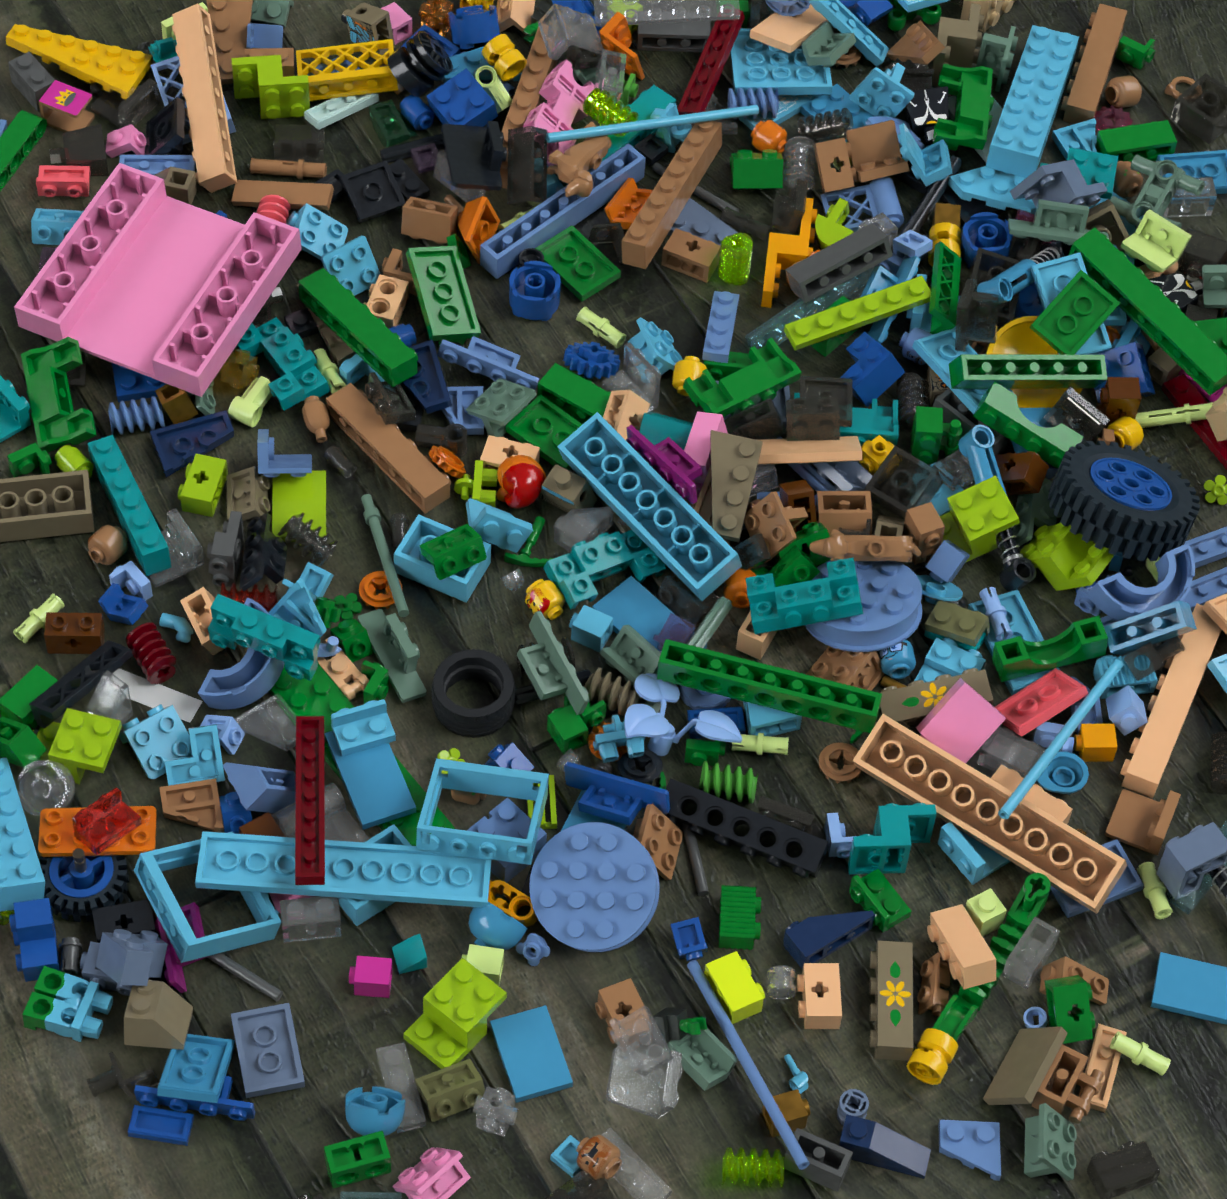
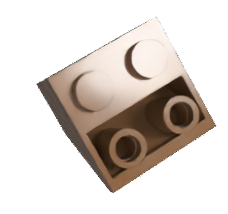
M817 491L815 501L816 522H821L827 528L830 537L833 529L838 530L844 535H872L870 491Z

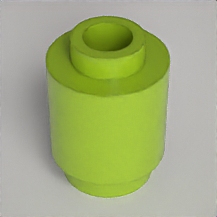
M65 445L57 451L55 461L63 472L88 470L89 478L92 476L93 464L76 447Z

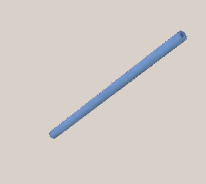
M690 961L687 967L796 1165L800 1170L807 1168L810 1164L698 961Z

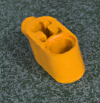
M490 880L488 902L501 909L509 917L512 916L525 927L532 926L538 918L533 910L529 896L502 880ZM504 893L510 901L509 905L502 898H497L496 900L495 895H502ZM525 905L531 907L530 912L526 916L520 917L517 915L520 907Z

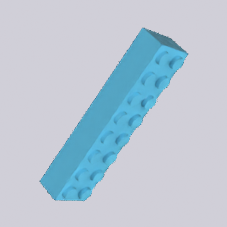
M1032 25L990 144L986 167L1025 178L1037 170L1074 61L1079 36Z
M598 412L557 446L563 460L580 477L589 482L592 490L701 601L742 567L738 553Z

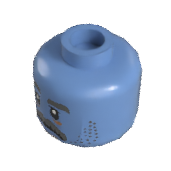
M918 327L913 328L910 333L905 332L899 343V346L903 347L902 356L919 365L926 364L912 346L915 340L933 334Z

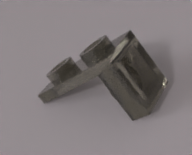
M762 533L755 534L733 547L739 555L742 564L741 569L744 571L770 568L778 563L776 556L771 559Z

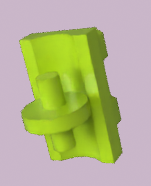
M475 460L474 480L470 479L471 476L469 474H464L463 478L455 481V492L460 494L463 500H467L470 495H473L472 499L495 507L496 490H483L482 486L497 487L498 469L483 468V461Z

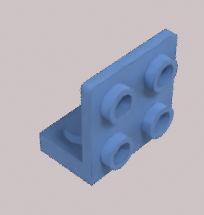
M258 429V474H264L265 477H278L280 473H291L293 477H303L307 473H312L311 454L274 455V437H269V429Z

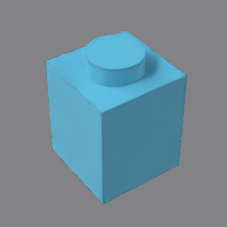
M584 605L579 614L574 613L570 620L569 628H572L571 640L600 652L613 632V617Z

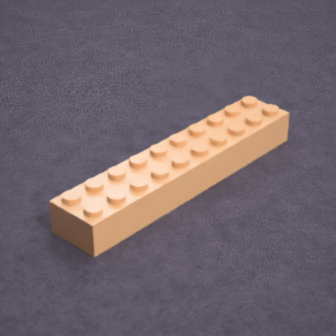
M884 714L881 715L853 759L857 768L914 803L935 804L937 817L947 823L951 821L957 829L1027 872L1045 875L1050 880L1052 887L1096 914L1127 867L1125 859L1024 798L1008 819H1002L998 812L1012 795V791Z

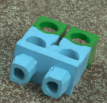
M44 966L34 987V992L32 991L22 1014L24 1027L32 1030L37 1028L45 1029L63 1037H72V1040L81 1042L83 1036L98 1039L102 1031L103 1020L93 1018V1012L97 1011L108 1015L113 1005V996L100 991L99 983L88 982L82 978Z

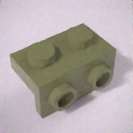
M939 600L925 623L926 631L975 647L983 632L986 633V636L990 632L989 617L979 611L968 610L955 603Z

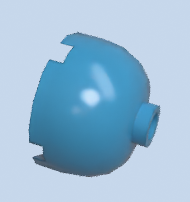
M488 902V906L481 908L473 907L469 915L468 924L470 932L477 938L474 943L479 946L499 948L506 951L516 946L527 931L523 924L512 916L509 917L490 902Z
M372 1086V1092L362 1093L363 1087L350 1090L346 1094V1120L349 1127L362 1136L383 1131L384 1137L395 1132L403 1121L406 1101L405 1099L402 1100V1094L398 1091Z

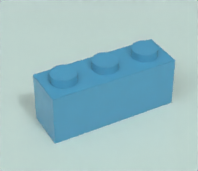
M1180 600L1104 626L1108 636L1110 653L1124 655L1197 629L1189 603Z

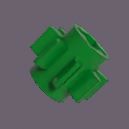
M316 597L314 604L325 627L331 628L332 622H339L341 609L335 608L336 601L333 599Z

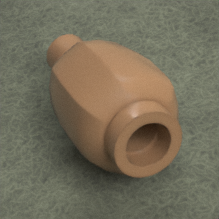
M318 396L307 397L302 408L304 422L308 430L315 434L318 443L325 442L327 440L325 431L330 423L327 406L319 400Z

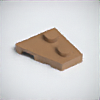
M216 778L159 787L164 818L219 833L224 832Z

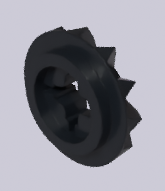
M644 749V754L641 757L629 758L628 752H626L618 761L620 777L641 783L647 782L652 785L654 779H660L661 771L663 770L660 757ZM635 764L641 769L645 768V772H641L639 769L635 770Z

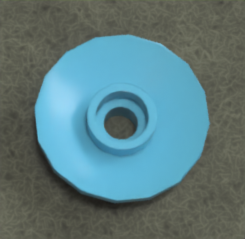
M916 575L921 583L922 595L925 596L927 602L936 605L939 600L951 602L962 598L963 592L953 583L946 581L940 583L931 576Z

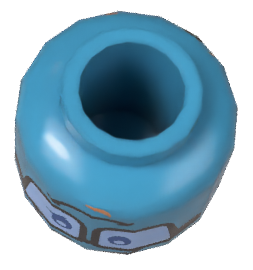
M907 640L895 646L878 650L882 672L893 679L905 678L915 668L916 660L913 646Z

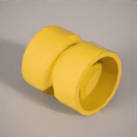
M500 34L491 39L481 51L482 56L491 66H494V70L503 81L516 77L527 64L525 57L518 49H515V45L506 34Z
M942 222L931 227L929 239L933 240V249L928 251V262L932 267L935 245L940 241L961 257L962 232L957 225Z
M928 1028L924 1030L917 1044V1049L913 1051L906 1067L918 1080L927 1084L938 1085L946 1074L948 1064L952 1062L959 1046L954 1038L938 1029Z

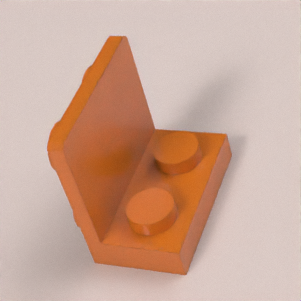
M617 12L599 31L602 40L601 45L606 51V58L612 64L616 65L618 63L623 67L627 75L630 76L631 73L636 74V77L642 81L645 75L638 55L629 49L633 38L627 20L623 14Z

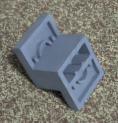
M1072 159L1042 165L1014 187L1010 193L1014 200L1025 198V200L1032 199L1036 208L1038 199L1090 207L1097 204L1101 200L1100 196L1108 190L1104 182L1087 185L1077 164Z

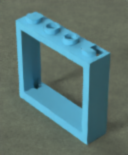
M436 758L417 825L416 849L531 865L548 796L549 774ZM442 770L448 771V774H442ZM533 783H539L540 787L533 786ZM442 788L535 801L527 838L522 839L432 826Z
M201 839L140 853L134 868V872L181 963L272 940L275 938L281 925V920L278 916L279 912L274 909L269 900L268 893L240 891L257 923L196 939L161 871L198 863Z

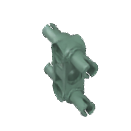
M1136 155L1131 162V170L1149 176L1139 196L1132 204L1115 196L1110 201L1114 204L1118 214L1125 217L1128 223L1135 225L1137 229L1142 220L1139 219L1140 216L1145 215L1149 209L1163 217L1177 190L1182 189L1200 196L1204 189L1205 181L1186 175V172L1177 167L1172 160L1153 162L1140 155ZM1167 173H1171V174H1172V176H1170V177H1167V178L1163 177V175H1165V174H1167ZM1163 217L1164 219L1173 223L1177 227L1181 228L1182 224L1180 222H1176L1166 217Z

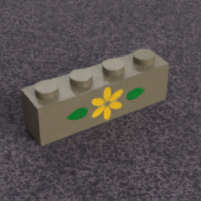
M971 668L957 676L951 677L950 674H944L930 682L924 683L923 680H917L903 688L897 689L896 686L886 687L880 692L882 693L879 709L880 717L884 714L904 727L919 725L960 678L993 705V696L986 670L978 671L977 668Z
M877 941L876 950L870 952L869 962L870 969H875V977L870 978L869 988L870 995H875V1004H870L869 1014L870 1021H875V1030H870L869 1045L870 1048H875V1059L909 1061L913 1051L912 942Z

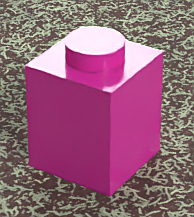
M357 956L356 967L350 966L349 984H354V995L390 998L393 972L392 958Z

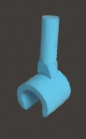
M787 1054L784 1056V1059L794 1076L789 1080V1085L792 1090L798 1089L801 1094L809 1087L808 1075L804 1071L800 1072L791 1055Z

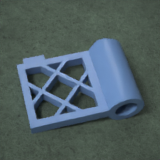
M890 177L874 179L869 185L820 194L825 217L830 207L828 202L838 200L839 198L848 201L849 206L858 209L853 216L848 215L845 219L848 222L844 227L854 232L871 223L884 230L894 231L904 223V216L895 186ZM866 195V200L862 204L852 200L855 196ZM864 212L872 216L873 220L863 222L858 217Z

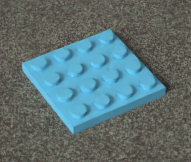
M752 28L740 29L730 52L735 95L738 88H742L744 94H746L748 88H752L754 95L757 88H762L765 94L767 87H771L774 94L776 88H778L779 95L832 94L833 86L830 67H823L822 65L808 66L803 54L802 45L792 53H787L749 38Z

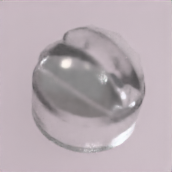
M519 568L501 578L504 586L511 591H517L518 588H522L524 585V577Z
M570 749L560 758L556 767L565 773L564 766L567 762L581 765V761L578 755Z

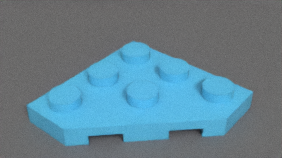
M986 166L949 176L948 185L963 200L971 201L972 198L986 201V206L1005 210L1006 207L1021 210V215L1029 217L1036 213V207L1032 199L1025 200V198L1014 200L1010 193L1014 187L1026 179L1025 177Z

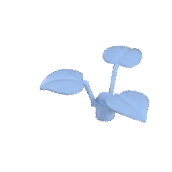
M642 673L636 678L634 688L637 694L647 701L660 702L661 708L660 713H656L652 707L645 704L629 706L624 717L626 738L638 736L651 737L648 749L659 756L667 755L672 743L677 744L680 738L695 725L696 732L708 739L733 743L742 742V736L735 723L724 713L714 710L701 711L698 719H692L676 734L675 728L664 718L666 702L675 703L679 699L680 691L677 685L658 680L657 674Z

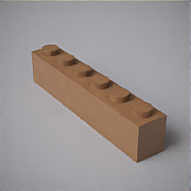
M1099 4L1097 13L1092 12L1088 25L1092 28L1086 29L1083 43L1087 44L1080 47L1078 59L1081 62L1075 63L1072 73L1075 80L1070 79L1066 92L1070 95L1069 97L1064 96L1061 110L1065 111L1063 121L1077 124L1095 118L1124 27L1127 10Z
M349 383L326 398L329 417L425 514L450 498L451 481L444 472H440L434 466L432 460L427 455H423L417 449L416 444L410 438L407 439L401 433L399 427L394 422H390L384 416L383 411L368 400L366 394L361 389L358 390L352 383Z

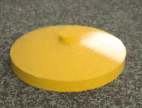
M1039 316L1021 317L1005 324L994 335L985 353L1059 355L1053 347L1030 329L1031 324ZM1083 388L1011 390L1017 395L1019 408L1069 407L1079 396Z

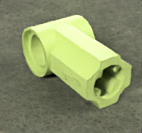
M479 67L474 72L473 77L495 102L497 113L511 105L512 99L493 67ZM482 70H487L491 73L492 79L488 84H483L479 80V73Z
M263 376L255 377L244 394L233 399L228 410V417L250 427H255L261 418L263 407L272 396L268 386L271 383L269 379Z

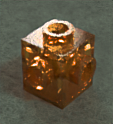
M428 0L426 3L424 2L419 10L421 26L425 24L444 37L450 28L448 13L450 11L453 12V2L448 0Z

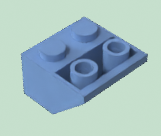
M228 762L223 765L229 782L234 786L240 798V803L246 810L285 815L296 804V774L294 771Z

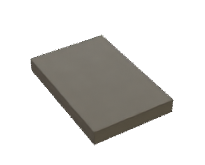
M1063 1027L1020 1029L983 1100L988 1105L1031 1104L1067 1036V1032Z

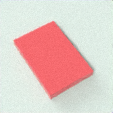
M1055 668L996 705L995 708L1006 718L1002 724L1022 737L1087 696L1088 691L1086 686Z

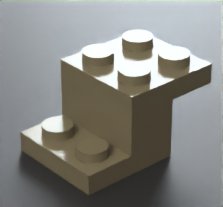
M971 3L968 20L940 17L937 39L945 48L933 59L931 86H938L939 73L943 64L962 68H971L972 63L977 64L979 49H975V47H980L982 33L978 32V29L982 30L984 15H980V4Z

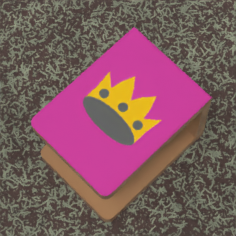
M54 80L39 100L41 117L47 120V126L79 138L95 118L94 113L84 110L91 101L92 94Z

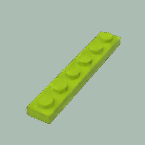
M919 276L788 323L784 326V332L796 351L930 302L931 290L923 276Z

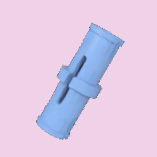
M989 587L990 594L987 588H984L980 591L979 595L986 609L985 614L989 617V622H991L996 639L1002 641V634L1005 640L1011 638L1013 632L1006 618L1007 611L1004 606H1001L996 588Z

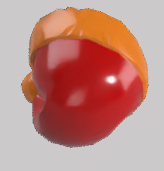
M516 455L506 458L500 464L497 471L498 482L501 486L496 494L497 499L501 502H506L512 508L527 507L541 493V486L546 479V474L540 464L530 456Z

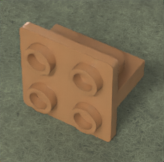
M776 491L770 492L747 511L744 519V524L761 563H767L796 540L797 537L793 529L808 517L804 507H783Z
M647 804L644 817L637 819L633 836L651 855L658 874L664 880H671L683 832L654 804Z

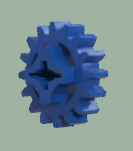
M575 342L574 346L568 345L563 359L565 361L564 365L570 366L569 370L578 371V375L583 374L584 377L593 379V377L601 379V376L610 378V375L616 376L621 360H619V355L614 354V350H607L606 346L601 347L600 343L591 342V344Z

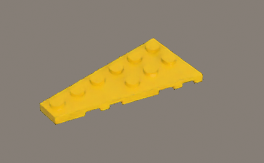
M14 24L6 35V45L23 53L30 52L32 55L41 56L42 61L47 64L54 62L59 65L60 70L88 83L97 82L103 85V90L109 93L114 90L120 93L121 98L126 101L130 99L153 64L152 55L141 51L127 50L115 45H105L93 40L87 41L71 35L52 33L49 30L30 28L26 25Z

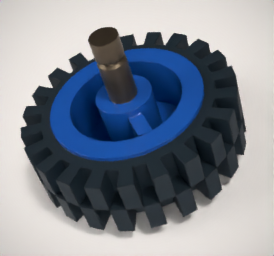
M77 848L73 851V856H40V866L45 879L44 898H49L52 913L57 915L61 912L63 919L68 920L70 915H73L74 922H81V916L86 915L87 922L93 921V909L113 906L115 902L120 904L123 901V893H127L129 875L124 855L85 856L84 851Z

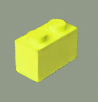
M737 951L705 964L704 974L732 1024L762 1012L763 1000L765 999L764 990L759 983L755 984L751 977L752 972L748 962L745 959L742 960Z

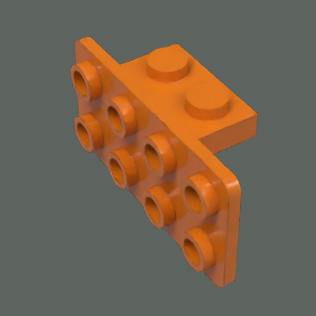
M154 806L45 808L40 812L38 853L41 857L73 856L72 853L77 848L82 849L85 856L140 855V853L155 850L156 808Z

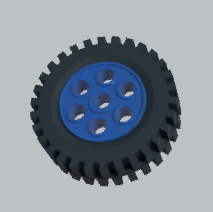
M1086 441L1085 445L1078 443L1075 447H1070L1063 456L1048 494V500H1051L1049 503L1050 508L1055 509L1054 515L1062 517L1060 522L1064 526H1071L1070 532L1074 535L1082 534L1081 540L1086 543L1089 541L1095 542L1094 547L1102 550V547H1106L1109 549L1110 554L1116 555L1117 552H1121L1123 558L1128 559L1135 555L1136 559L1144 561L1146 556L1150 561H1157L1158 557L1161 558L1166 552L1184 545L1199 513L1200 504L1198 503L1200 500L1199 496H1195V488L1189 487L1190 482L1188 479H1180L1182 474L1178 470L1171 471V465L1167 462L1161 464L1158 462V457L1154 455L1151 457L1145 456L1146 451L1141 449L1135 452L1132 451V446L1124 445L1121 448L1116 442H1110L1108 446L1105 441H1097L1096 445L1093 441Z

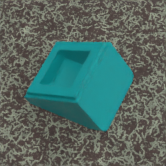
M420 934L414 935L392 947L399 974L427 968V955Z

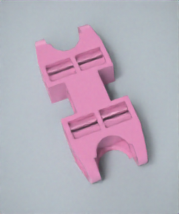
M567 59L559 63L545 78L539 94L547 100V103L543 102L529 112L520 136V141L526 147L535 141L541 144L545 151L544 158L548 167L554 165L548 162L550 154L556 150L564 154L566 149L574 146L576 140L548 143L546 134L574 130L571 124L574 125L588 116L597 92L596 85L591 81L583 86H580L575 81L572 63Z

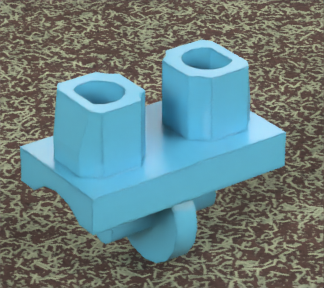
M669 103L666 109L655 108L650 119L679 115L677 105ZM691 124L658 128L655 137L669 147L668 152L675 153L676 145L680 141L685 140L692 126Z
M618 714L612 715V724L603 725V734L595 735V742H593L594 750L599 751L603 763L618 760L617 747L621 746L627 747L629 758L641 757L644 754L645 737L626 738L624 721H620Z

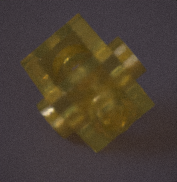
M235 349V352L230 354L220 369V373H222L220 381L228 382L229 386L234 388H244L250 385L259 375L260 367L256 365L258 357L250 356L251 352ZM240 364L244 365L243 372L239 369Z

